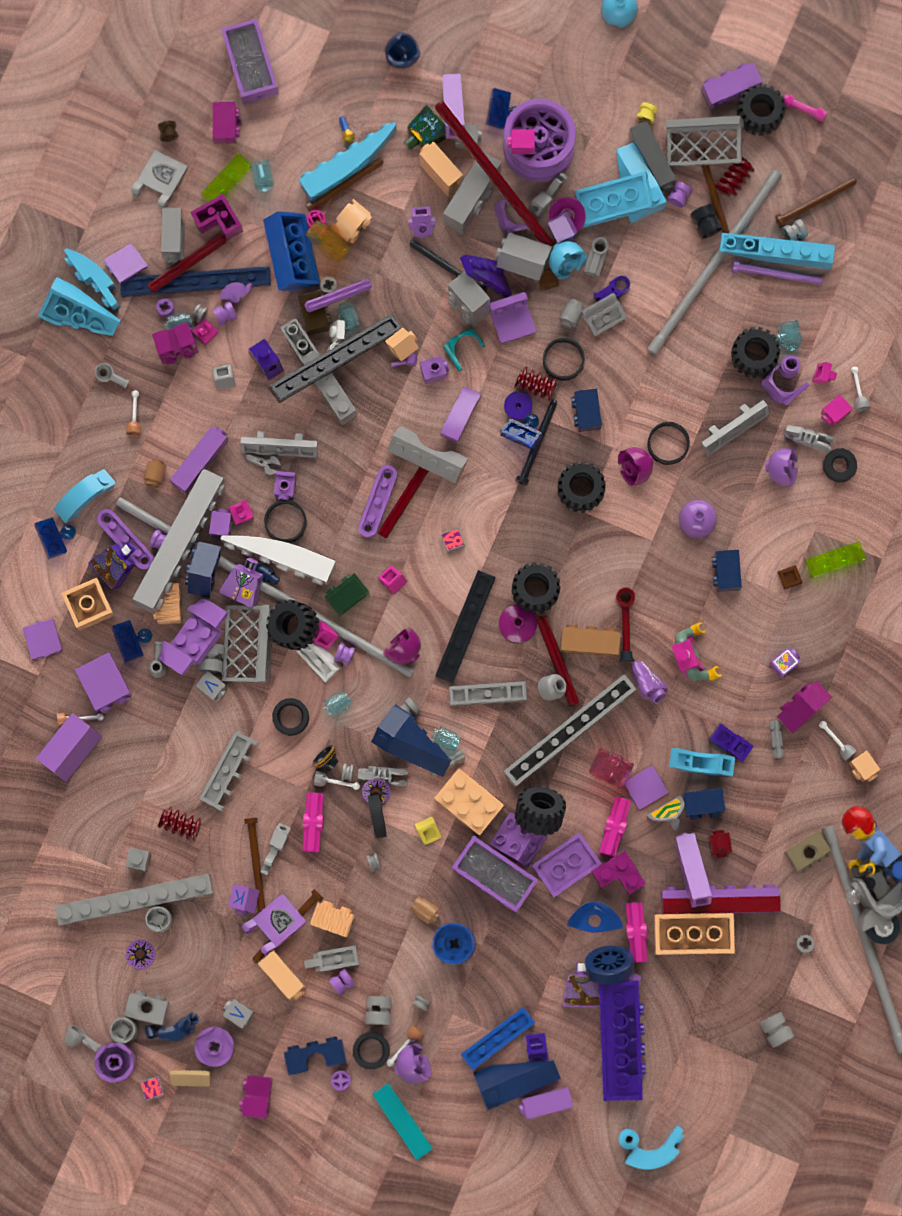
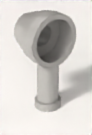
M107 363L97 365L94 370L95 377L101 382L111 380L123 388H126L129 380L114 374L112 366ZM101 369L106 371L105 376L100 375Z
M156 641L154 644L155 658L148 666L150 675L155 678L164 677L168 671V666L159 659L163 643ZM156 664L160 665L158 671L154 670V665Z
M70 1025L64 1039L68 1045L75 1047L82 1042L91 1048L93 1052H97L101 1044L87 1037L85 1032L77 1026Z

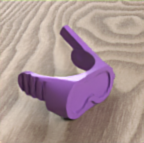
M506 199L495 203V213L498 217L500 229L504 230L507 235L528 228L525 223L516 224L507 218L504 212L505 203L508 202Z
M777 365L762 380V387L776 403L788 405L810 385L806 382L793 392L781 391L773 382V373L780 368Z

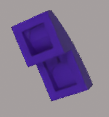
M720 723L709 738L710 741L741 762L746 759L754 747L744 738L736 735Z
M545 1033L525 1035L529 1062L549 1061Z

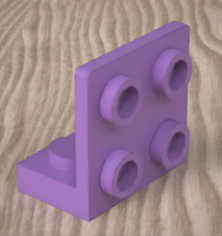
M525 292L490 303V314L501 344L536 333Z
M510 812L490 842V845L528 868L548 835L538 836L521 829L520 825L516 823L515 814Z

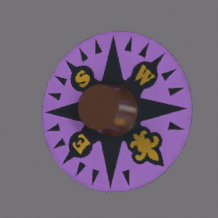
M371 779L364 784L362 795L367 802V797L379 795L382 805L389 800L391 790L389 785L383 780Z
M146 940L133 941L126 950L128 963L136 969L147 968L154 961V947Z

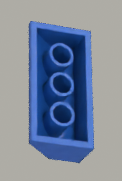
M276 212L263 219L278 291H297L319 286L320 279L305 214Z

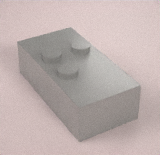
M484 152L501 174V161ZM477 161L473 164L443 213V224L461 235L465 233L475 215L479 216L484 200L488 201L493 193L491 189L494 183Z

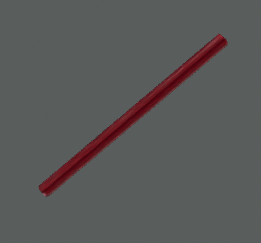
M444 101L435 105L437 112L538 241L553 248L556 244Z

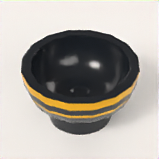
M329 745L314 758L312 764L319 769L325 768L327 771L333 769L339 761L336 758L337 752L334 746Z

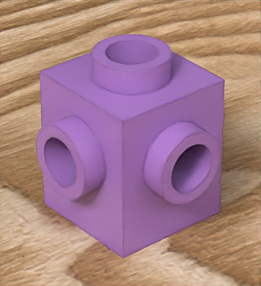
M430 206L411 208L412 219H409V229L413 230L414 237L424 238L428 235H433L432 228H436L435 216L431 217Z

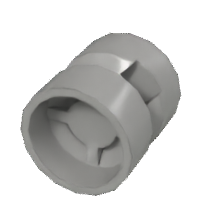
M215 644L201 664H198L197 670L217 674L222 673L223 662L221 658L224 657L225 646Z
M156 906L149 909L146 913L145 922L152 931L163 933L172 927L173 916L166 908Z
M366 996V1007L369 1011L366 1013L365 1024L391 1025V1014L388 1010L391 1008L392 997ZM377 1006H380L381 1011H376Z
M781 1011L759 1023L764 1033L769 1034L767 1039L772 1048L795 1036L790 1026L784 1025L786 1020Z
M118 1018L110 1026V1035L118 1043H130L138 1035V1026L132 1019Z

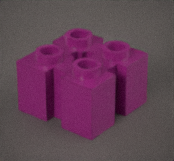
M188 322L174 326L173 329H165L152 334L162 364L171 365L177 362V358L184 356V359H189L198 353Z

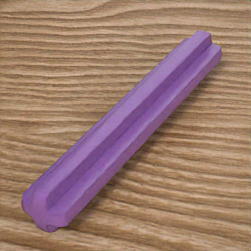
M369 279L360 281L307 301L305 308L307 312H312L368 291L372 288V284Z

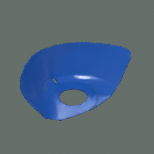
M595 901L585 903L579 907L569 918L567 924L569 927L587 932H605L623 928L621 919L611 907L605 903ZM598 915L600 917L601 923L598 927L590 926L588 921L590 916Z

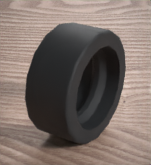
M287 698L278 702L274 707L272 720L276 729L282 734L288 736L298 735L308 725L309 712L300 700ZM287 706H295L302 713L301 723L295 728L284 727L280 722V712Z
M367 1032L360 1035L353 1045V1057L358 1065L365 1069L374 1070L382 1067L390 1055L388 1041L376 1032ZM368 1039L377 1040L383 1048L381 1058L373 1063L364 1061L360 1055L361 1044Z

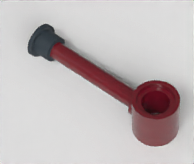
M625 587L617 592L615 598L616 604L622 608L623 651H621L619 662H633L635 659H633L632 651H630L629 608L634 604L635 593L632 589ZM628 594L631 600L628 603H623L620 600V596Z

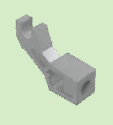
M561 172L558 178L553 180L545 193L541 191L532 200L528 210L539 217L553 201L552 198L562 187L567 176Z
M279 823L275 828L269 843L271 849L260 873L268 875L279 850L282 851L291 831L290 827Z

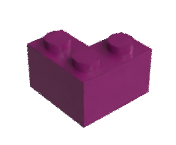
M213 102L214 144H237V137H240V126H242L240 108H237L236 102Z
M224 194L190 212L201 234L219 226L228 241L243 232L242 225Z
M817 680L812 685L807 683L791 697L794 700L792 703L787 701L780 708L782 712L777 718L793 734L823 707L832 696Z
M623 851L591 872L601 889L618 879L628 895L646 884L626 851Z
M248 1075L247 1079H244L243 1091H246V1096H244V1099H240L239 1111L242 1112V1116L269 1117L272 1077Z

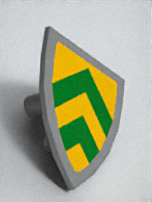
M678 796L647 814V817L655 822L669 821L673 830H677L680 828L678 817L685 807V802L681 796Z

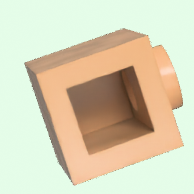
M401 328L385 341L393 355L401 362L419 348L415 342L417 341L416 336L412 331L407 332L404 328Z
M865 751L849 763L853 769L851 771L853 776L857 780L860 779L861 782L866 779L868 782L872 781L878 776L876 772L881 770L868 751Z

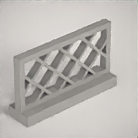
M740 116L666 120L667 162L669 166L742 163L743 119ZM730 130H737V137L731 143L725 135ZM712 131H717L721 136L712 143L707 136ZM693 132H699L702 135L696 144L689 139ZM672 133H680L684 138L675 145L672 142ZM724 138L730 145L721 152L716 145ZM704 139L711 144L705 153L698 148ZM688 140L693 147L685 154L679 147ZM734 147L737 150V159H729L725 154ZM715 148L720 155L715 160H710L707 155ZM697 149L702 156L697 161H692L688 156ZM679 150L684 156L679 162H672V155Z
M242 605L226 606L228 615L225 622L223 682L270 684L272 637L268 636L267 632L270 630L266 628V624H269L267 617L271 616L270 611L274 609L272 606L262 605L253 606L252 608ZM231 610H239L243 616L234 622L231 619ZM253 610L260 611L259 618L253 623L248 615ZM246 618L252 625L243 632L238 624ZM236 627L242 634L233 641L230 638V632ZM255 628L258 631V637L252 642L247 634ZM245 637L251 644L242 651L237 643ZM235 646L240 654L232 660L229 657V651ZM254 647L257 650V656L251 661L245 653ZM244 656L249 664L241 670L236 665V662ZM234 665L239 673L235 677H227L228 669ZM253 666L256 669V678H248L244 672Z

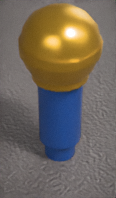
M344 116L339 117V123L343 131L342 139L346 143L353 142L355 134L350 130Z

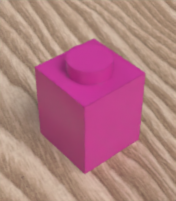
M512 129V136H508V147H511V154H534L535 130Z
M838 395L823 408L821 417L825 423L831 424L834 427L853 408L841 395Z

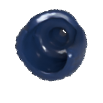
M400 32L395 34L385 46L386 60L394 68H409L420 58L419 46L416 40L408 33Z

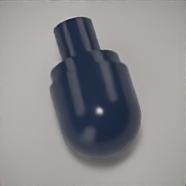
M259 564L256 567L255 571L263 575L262 580L268 583L271 581L274 584H278L280 578L274 575L275 571L266 564Z

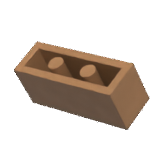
M567 625L562 628L560 652L618 657L620 632H616L615 628H605V631L597 630V627L586 626V629H580L577 625Z

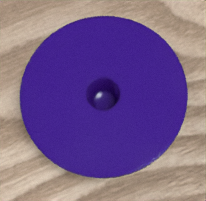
M513 392L505 399V412L513 419H524L531 413L532 401L523 392Z

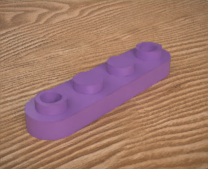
M390 465L380 468L360 520L359 532L365 538H372L377 534L397 480V471ZM386 473H390L391 478L386 479L384 475ZM371 526L372 530L370 532L365 531V527Z
M104 509L100 511L97 515V522L101 528L121 548L126 543H130L135 548V551L130 555L131 559L140 570L147 571L154 560L151 552L112 510ZM106 517L111 518L109 523L104 522ZM144 558L149 560L147 564H142Z

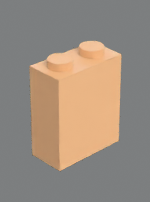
M434 142L430 145L426 144L419 153L420 166L447 197L450 198L462 184L463 174Z
M272 951L258 963L289 1000L295 999L297 1001L305 994L303 991L306 988L305 985L275 951Z

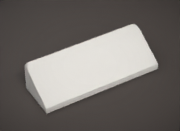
M314 642L307 644L308 647L305 649L296 650L325 683L342 668L339 662L334 661V657L327 649Z

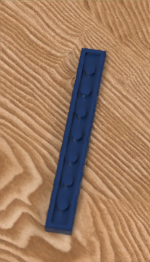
M270 266L185 272L155 293L149 290L148 283L161 274L133 276L120 284L121 297L223 290L231 283H241L244 286L251 283L252 287L271 286Z

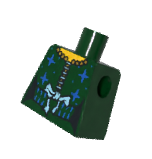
M425 105L407 126V132L410 137L404 141V144L411 151L417 145L421 148L433 142L437 145L446 139L445 124L428 105Z

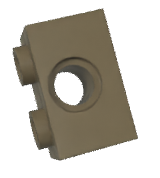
M817 831L784 853L795 871L801 870L804 873L813 867L811 863L815 860H818L820 863L828 858L829 855L827 853L832 850L820 831ZM805 848L813 850L814 855L812 858L805 857Z

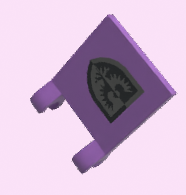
M281 894L253 919L243 924L242 929L247 934H251L257 926L261 928L271 940V942L261 948L263 954L267 956L307 922L287 898Z

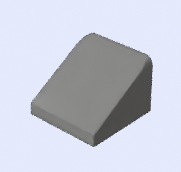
M231 364L212 368L217 390L235 387Z

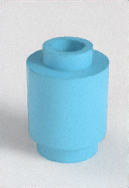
M624 1129L619 1133L618 1142L625 1149H633L637 1146L639 1137L634 1130ZM626 1136H632L633 1140L631 1143L625 1141Z

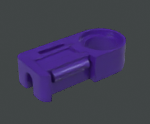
M625 276L616 277L609 282V286L598 293L594 292L595 300L598 302L612 293L618 299L629 291V279ZM620 280L625 281L627 287L623 290L616 287V283Z

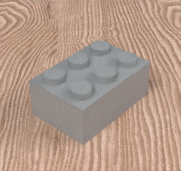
M465 271L448 284V304L454 311H459L461 314L460 318L466 325L470 324L474 327L490 314L489 296Z

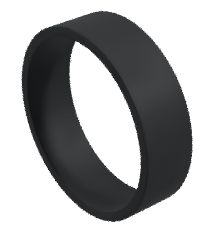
M558 338L550 342L545 348L543 366L552 378L568 381L578 376L583 369L585 355L582 347L576 341L570 338ZM569 343L580 351L582 364L574 374L559 376L549 370L546 365L545 356L553 345Z
M663 422L655 426L650 432L647 442L651 457L664 465H673L680 462L686 456L690 446L687 431L675 422ZM665 426L679 429L687 441L685 453L675 460H663L657 457L650 446V438L657 429Z
M280 500L268 508L264 517V524L267 533L272 539L291 543L303 535L306 530L307 519L304 510L299 504L291 500ZM283 504L297 507L304 516L302 530L295 537L289 539L275 537L267 527V519L270 512L275 507Z
M379 795L369 796L367 798L375 838L387 837Z

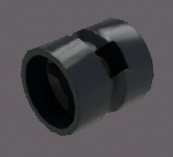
M712 204L701 206L690 214L694 225H698L697 231L701 239L709 238L723 229L719 218H715L716 212Z

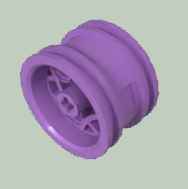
M532 99L517 106L510 113L504 128V156L511 170L521 178L533 182H546L555 179L561 172L563 173L569 167L574 154L576 130L573 118L563 106L552 100ZM535 122L536 126L529 127L527 123ZM512 129L535 130L534 154L532 158H527L524 154H511V147H508V136H512ZM559 139L563 143L555 145L553 141Z

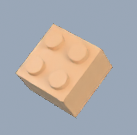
M94 578L61 593L74 624L79 631L115 616L98 578Z

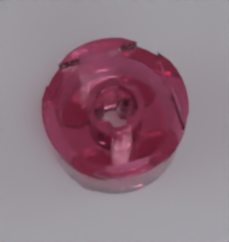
M599 748L588 773L600 780L606 781L610 785L623 789L635 764L627 760L623 761L624 758L618 754L613 753L612 755L609 751Z

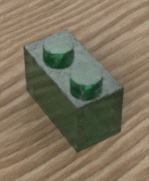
M355 573L353 575H346L341 580L342 583L337 587L332 586L325 592L327 594L324 596L325 600L339 617L369 595L368 589Z

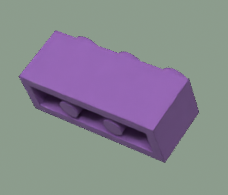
M754 62L751 64L744 63L735 71L731 72V70L722 73L721 77L707 79L704 81L701 91L711 110L742 97L744 91L747 92L751 86L754 88L756 84H759L761 87L763 81Z

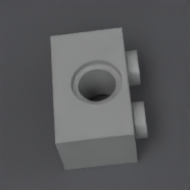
M135 990V994H129L125 1017L159 1025L165 1024L170 1002L165 1001L166 997L154 995L153 999L146 997L147 993ZM145 1002L152 1004V1010L149 1013L143 1011L142 1007Z

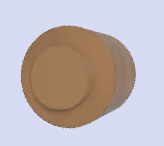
M159 459L148 461L143 478L145 485L159 488L167 467L163 464L164 461Z
M419 896L410 908L415 916L427 924L430 921L434 923L440 914L437 912L439 909L437 906Z

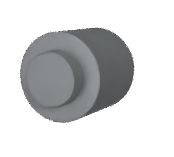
M570 299L559 318L561 325L569 329L576 327L581 318V311H583L584 305L577 300Z

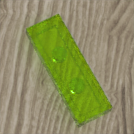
M238 153L201 192V195L208 202L222 194L226 196L253 167L252 164Z
M859 541L808 558L805 562L811 578L864 561L866 557Z

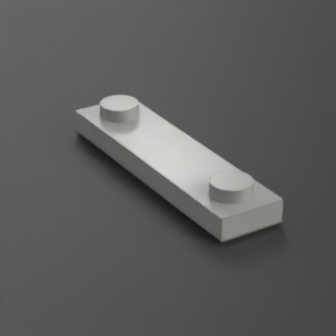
M526 681L449 687L450 707L527 701Z

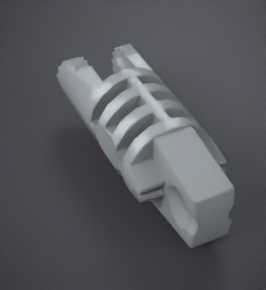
M787 425L784 432V437L793 442L801 443L804 446L826 453L830 452L831 447L829 444H832L834 440L831 436L819 432L815 433L813 430L798 426Z
M369 766L368 769L359 768L358 779H365L367 781L380 779L388 785L407 786L406 780L392 778L393 775H407L408 769Z

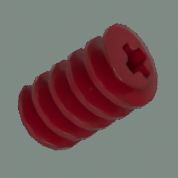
M742 157V163L730 165L728 171L724 173V177L720 178V183L715 185L717 190L728 197L731 195L737 196L738 194L735 189L742 190L739 183L745 185L746 181L743 178L749 179L751 177L748 171L755 172L751 163Z
M525 366L520 371L514 387L520 384V390L527 387V393L534 389V396L541 392V399L548 395V401H550L556 387V378L549 382L548 375L543 379L541 378V372L534 376L535 370L532 369L527 373L528 367Z
M170 806L167 811H163L158 828L164 825V830L168 831L171 828L173 834L179 830L180 837L186 833V839L189 840L193 836L194 842L201 827V818L194 822V815L187 819L186 812L179 816V809L172 813V807Z

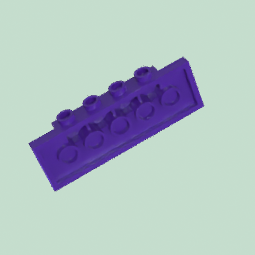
M639 980L621 981L615 984L599 983L603 1101L643 1100L642 1075H646V1063H642L641 1055H645V1043H641V1035L645 1034L644 1023H640V1016H644V1006L639 1004Z

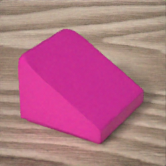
M392 565L378 577L393 594L407 583L405 577Z
M321 621L318 625L320 626L319 630H316L317 638L314 637L312 640L328 650L338 638V634L325 622Z

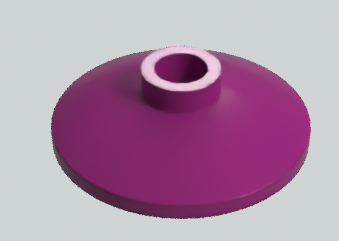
M562 197L556 200L550 207L549 221L569 211L571 212L570 218L578 232L586 220V211L583 205L572 197Z
M517 605L506 608L499 619V629L502 635L507 640L515 643L529 640L537 629L535 614H531L532 611L529 610L525 612L523 607L519 608ZM515 620H521L522 624L520 626L515 625Z

